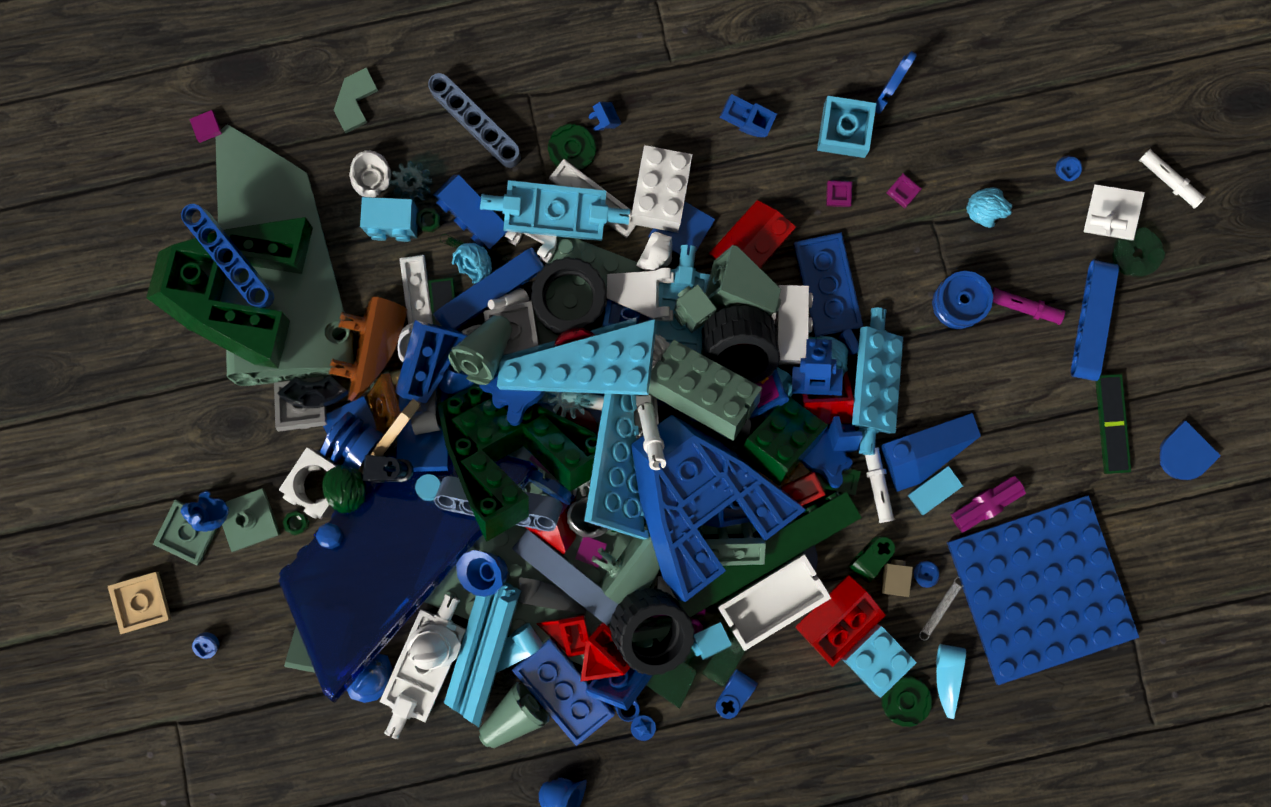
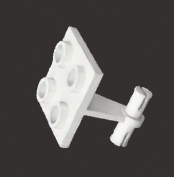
M1094 185L1084 232L1134 241L1145 192Z

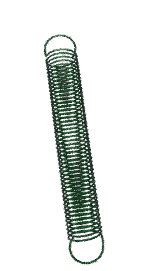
M448 237L447 240L455 246L454 248L457 249L458 246H461L456 238ZM488 252L492 262L496 264L499 263L498 261L501 262L500 258L495 255L496 253Z

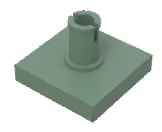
M262 488L225 502L229 512L227 520L222 526L231 552L239 551L280 535L265 489Z

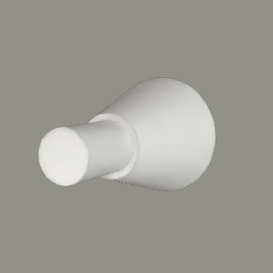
M518 288L501 298L489 300L488 307L492 310L529 302V297L524 289Z

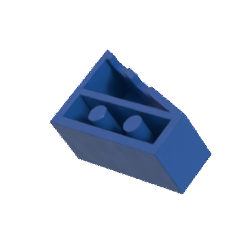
M452 175L433 194L438 200L436 203L446 213L450 211L456 217L454 222L463 231L467 228L473 234L471 239L477 245L490 249L508 232L503 231L504 221L493 210H480L481 197L460 175Z
M415 320L395 392L402 398L427 403L444 377L442 375L450 365L448 355L451 349L468 335L461 331Z

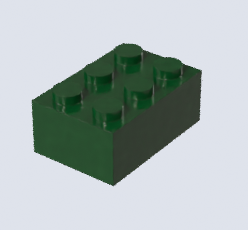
M788 396L789 401L781 406L778 405L747 438L739 454L741 458L778 486L815 447L828 424L790 396Z

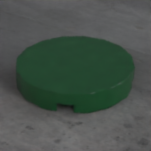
M566 124L560 126L552 133L548 144V153L556 167L565 159L579 171H583L591 165L595 158L596 144L593 135L587 128L576 124Z
M903 676L881 697L885 715L893 723L903 727L918 725V723H921L928 717L932 708L930 691L922 681L911 676Z

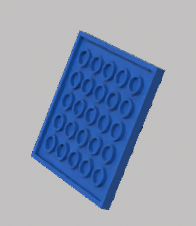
M1089 495L947 542L997 685L1139 638Z

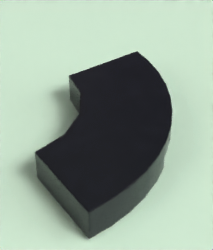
M329 375L323 380L315 382L302 381L295 376L277 394L287 403L297 407L320 408L341 400L349 393L337 380Z

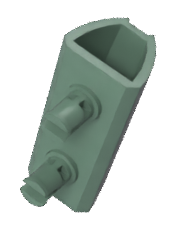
M644 517V527L645 530H648L647 523ZM650 533L649 539L634 537L618 559H615L602 548H599L598 552L605 560L594 555L592 557V562L607 571L606 575L599 582L600 588L608 598L617 604H620L627 595L629 596L637 590L650 588L660 569Z

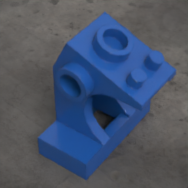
M806 339V358H801L800 367H793L792 394L842 396L843 369H836L837 359H832V340ZM810 379L825 380V382H814L810 381Z

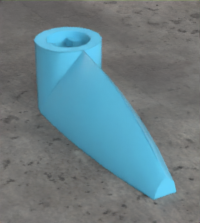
M530 623L522 625L507 638L497 672L531 656L543 646V642Z
M940 644L936 658L938 694L947 717L954 719L963 677L966 649Z

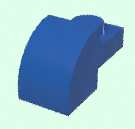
M731 94L719 118L739 127V131L746 134L766 137L777 114L757 103L752 105Z

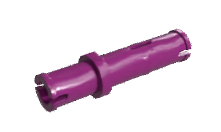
M995 287L992 290L993 303L1032 315L1033 319L1039 320L1041 318L1057 325H1061L1064 319L1065 310L1045 305L1044 301L1039 300L1036 302Z

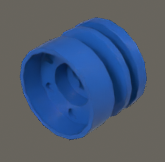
M347 412L334 424L327 434L320 455L326 459L331 456L330 462L333 464L338 463L345 457L343 465L359 470L364 463L365 455H370L385 434L372 426L361 433L364 421L360 418L355 421V415Z

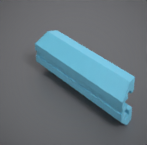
M503 583V586L496 594L486 597H475L444 704L463 715L465 719L477 727H480L521 593L520 589L514 588L509 583Z

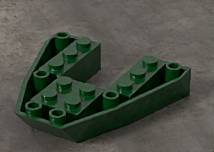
M306 217L229 228L224 231L252 266L302 274L313 227ZM216 232L208 234L209 243L216 240ZM196 238L173 244L158 252L146 296L148 300L187 329L254 365L279 369L290 320L282 311L220 302L226 275ZM230 250L224 254L223 260L225 263L232 260L233 253Z
M474 384L437 404L445 446L486 542L529 517V496L495 463L498 460L524 446L570 492L591 480L598 435L536 403L525 411L522 422L517 426L511 425L507 420L508 405L496 408L492 401V394L484 392L479 384Z

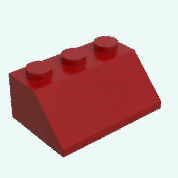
M757 200L713 248L709 255L715 260L732 245H735L761 269L792 235L796 226L780 212Z
M849 575L829 594L831 599L814 608L795 627L832 667L886 616L868 592Z

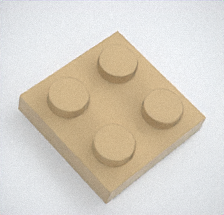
M159 572L108 586L120 634L172 620Z

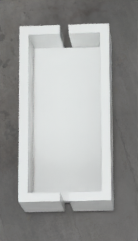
M804 553L793 557L717 603L718 609L729 627H731L732 632L744 651L831 599L821 580L815 576L816 572Z

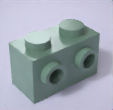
M699 285L694 288L688 286L678 294L679 297L676 299L674 308L676 312L674 317L681 326L686 325L689 331L693 333L704 325L706 320L715 313L716 308Z

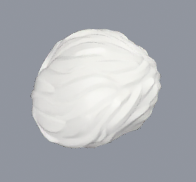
M365 150L353 158L349 176L353 188L359 195L373 198L380 195L381 191L386 190L390 186L391 171L384 156L375 151Z

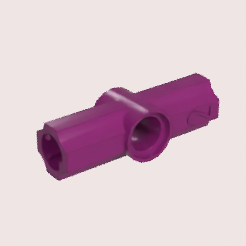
M1012 476L996 487L979 493L972 498L973 501L950 515L956 527L961 532H965L984 519L988 520L1004 510L1005 506L1022 497L1026 492L1016 476Z

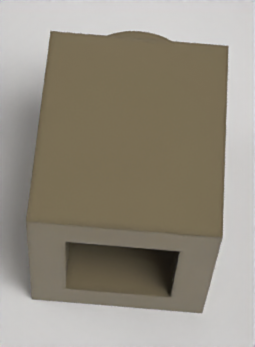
M891 559V564L883 566L880 593L909 597L913 567L906 566V561Z

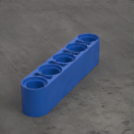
M189 204L185 206L181 213L182 221L250 305L265 309L270 307L274 301L273 291L213 216L199 205ZM200 211V220L196 223H193L192 215L195 212ZM212 231H216V240L212 243H209L207 238L208 234ZM231 250L233 258L230 262L225 263L223 256L227 251ZM247 270L249 278L246 282L241 283L239 275L242 271ZM259 290H263L265 298L262 302L257 303L255 294Z
M529 248L439 308L433 315L441 327L457 330L489 308V300L501 298L520 288L536 277L545 265L533 248Z
M1092 260L1089 265L1071 365L1072 377L1098 381L1100 378L1119 272L1118 264Z

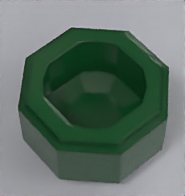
M424 208L417 213L416 223L423 232L433 233L440 227L441 217L435 209Z
M294 511L286 515L283 525L286 532L295 536L306 532L309 521L306 514Z

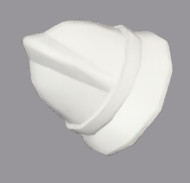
M430 624L420 627L410 635L406 648L408 650V657L412 660L413 664L421 669L433 670L446 667L452 663L458 656L461 643L456 634L444 625Z

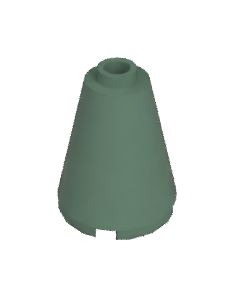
M494 315L455 345L448 355L453 368L458 373L461 370L468 375L466 379L479 385L489 384L495 377L512 332L510 321L504 316Z
M518 682L513 685L480 727V741L486 747L497 748L545 726L549 722V713L540 707L538 700L523 683L519 684Z

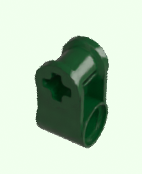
M884 536L874 537L857 554L849 567L867 583L871 582L895 552L894 543L891 539ZM879 542L882 544L886 543L884 546L887 549L886 552H878L879 547L877 545Z

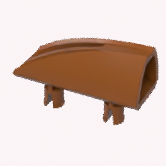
M372 297L365 308L363 317L341 312L339 318L341 320L338 327L355 330L360 334L354 364L333 358L330 363L333 366L329 370L330 375L350 378L351 386L348 400H357L371 386L387 365L404 327L407 308L384 298Z

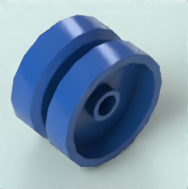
M970 271L954 273L940 283L933 293L932 306L934 314L941 323L949 328L964 329L971 327L989 313L992 308L993 293L991 286L979 274Z

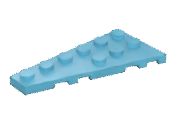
M605 394L584 521L639 539H649L648 530H645L644 513L639 499L631 446L636 441V436L639 435V427L635 426L634 411L637 409L636 395Z

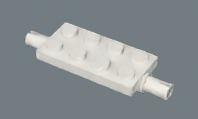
M445 594L437 614H432L423 609L419 611L380 700L381 703L392 708L393 712L388 727L384 732L387 736L393 733L392 738L399 739L407 719L412 717L426 722L452 663L446 667L433 670L418 668L409 659L406 646L410 635L420 627L430 624L444 625L456 634L460 643L462 642L466 628L453 623L451 620L460 599L456 597L452 599V595Z

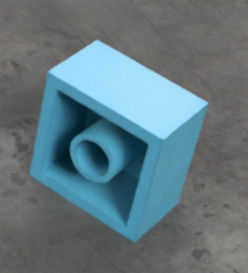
M827 96L823 107L817 151L865 158L870 149L876 103Z
M362 197L360 227L368 236H371L372 240L385 241L386 237H396V241L409 242L411 238H417L418 224L416 221L419 209L412 199Z
M878 624L842 658L880 698L917 663Z

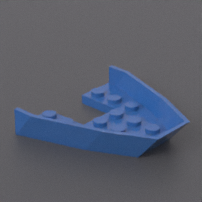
M671 415L657 425L660 438L664 442L663 453L666 460L664 468L661 467V463H659L660 470L650 468L648 454L643 447L644 435L633 442L631 446L639 499L662 577L675 597L686 602L726 571L697 528L736 500L762 539L767 540L806 509L781 487L722 442Z

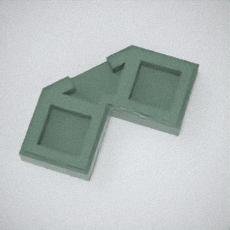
M367 68L344 78L335 104L334 112L345 133L367 123L357 101L378 91Z

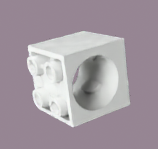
M307 447L279 488V491L284 493L283 498L289 503L304 506V512L315 519L317 517L319 519L331 518L336 510L328 504L326 498L316 500V503L310 501L305 494L304 481L311 471L321 470L320 467L328 471L340 464L331 463V459L322 457L320 451Z

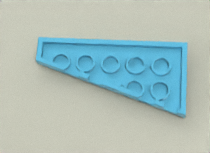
M655 319L500 362L497 387L500 390L649 395L657 322Z

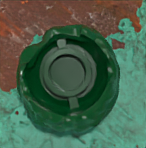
M337 465L326 472L322 487L328 504L340 513H351L357 510L366 498V482L363 481L360 470L349 468L346 465Z

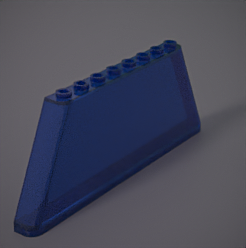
M397 447L393 451H389L385 456L397 458ZM449 454L448 471L413 472V476L407 482L380 483L365 481L366 498L364 503L351 513H340L335 510L331 515L332 519L328 522L340 527L344 535L341 544L333 549L322 547L316 538L317 530L314 534V539L308 545H304L298 551L297 558L291 564L286 565L279 573L280 586L322 691L334 703L451 572L461 556L468 552L483 535L475 516L443 510L435 504L434 500L425 501L416 493V482L423 475H434L440 482L447 476L458 478ZM508 455L495 462L522 490L530 482L528 480L530 473L534 470L539 471L530 461Z

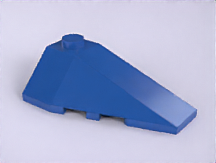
M971 413L880 445L896 492L921 484L981 437L974 415Z

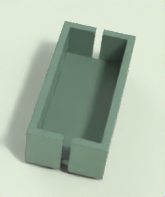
M676 340L671 342L662 355L661 361L659 360L651 370L649 394L733 441L745 425L746 419H749L760 402L762 387Z

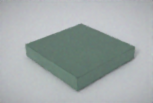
M174 500L153 545L199 566L218 528L207 532L196 531L181 514V508L185 503Z

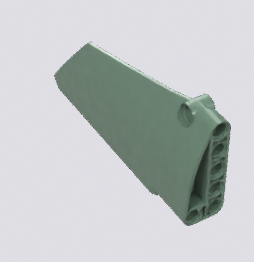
M227 124L221 129L222 134L216 136L218 224L221 228L225 230L306 217L313 227L302 274L254 267L274 293L273 304L265 309L282 311L290 320L279 369L254 365L226 350L227 378L239 386H253L291 381L295 376L299 379L327 377L330 375V368L333 367L330 365L332 358L354 364L353 345L356 338L350 329L338 327L341 320L339 319L341 312L345 313L309 176L305 171ZM247 270L242 271L239 275L241 283L246 282L249 278ZM226 276L220 302L255 307L245 300ZM259 290L255 294V300L257 303L264 300L265 292ZM346 332L344 339L337 340L339 334Z

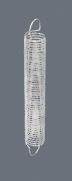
M958 589L949 599L950 602L943 610V612L940 615H937V619H934L935 622L927 631L928 635L932 633L934 628L942 619V615L945 613L947 608L950 606L952 601L957 596L959 591Z

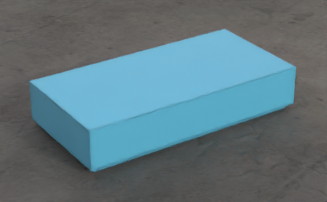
M947 466L909 493L908 497L919 512L924 515L963 487V485L950 467Z

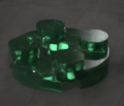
M1137 228L1134 241L1117 238L1114 243V252L1112 253L1113 262L1118 264L1119 271L1133 277H1145L1158 269L1165 257L1160 239L1147 228ZM1134 247L1142 249V259L1139 256H1133L1135 252Z

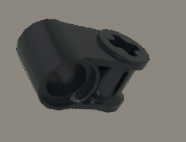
M365 455L363 481L380 483L407 482L413 476V465L409 460L377 455Z

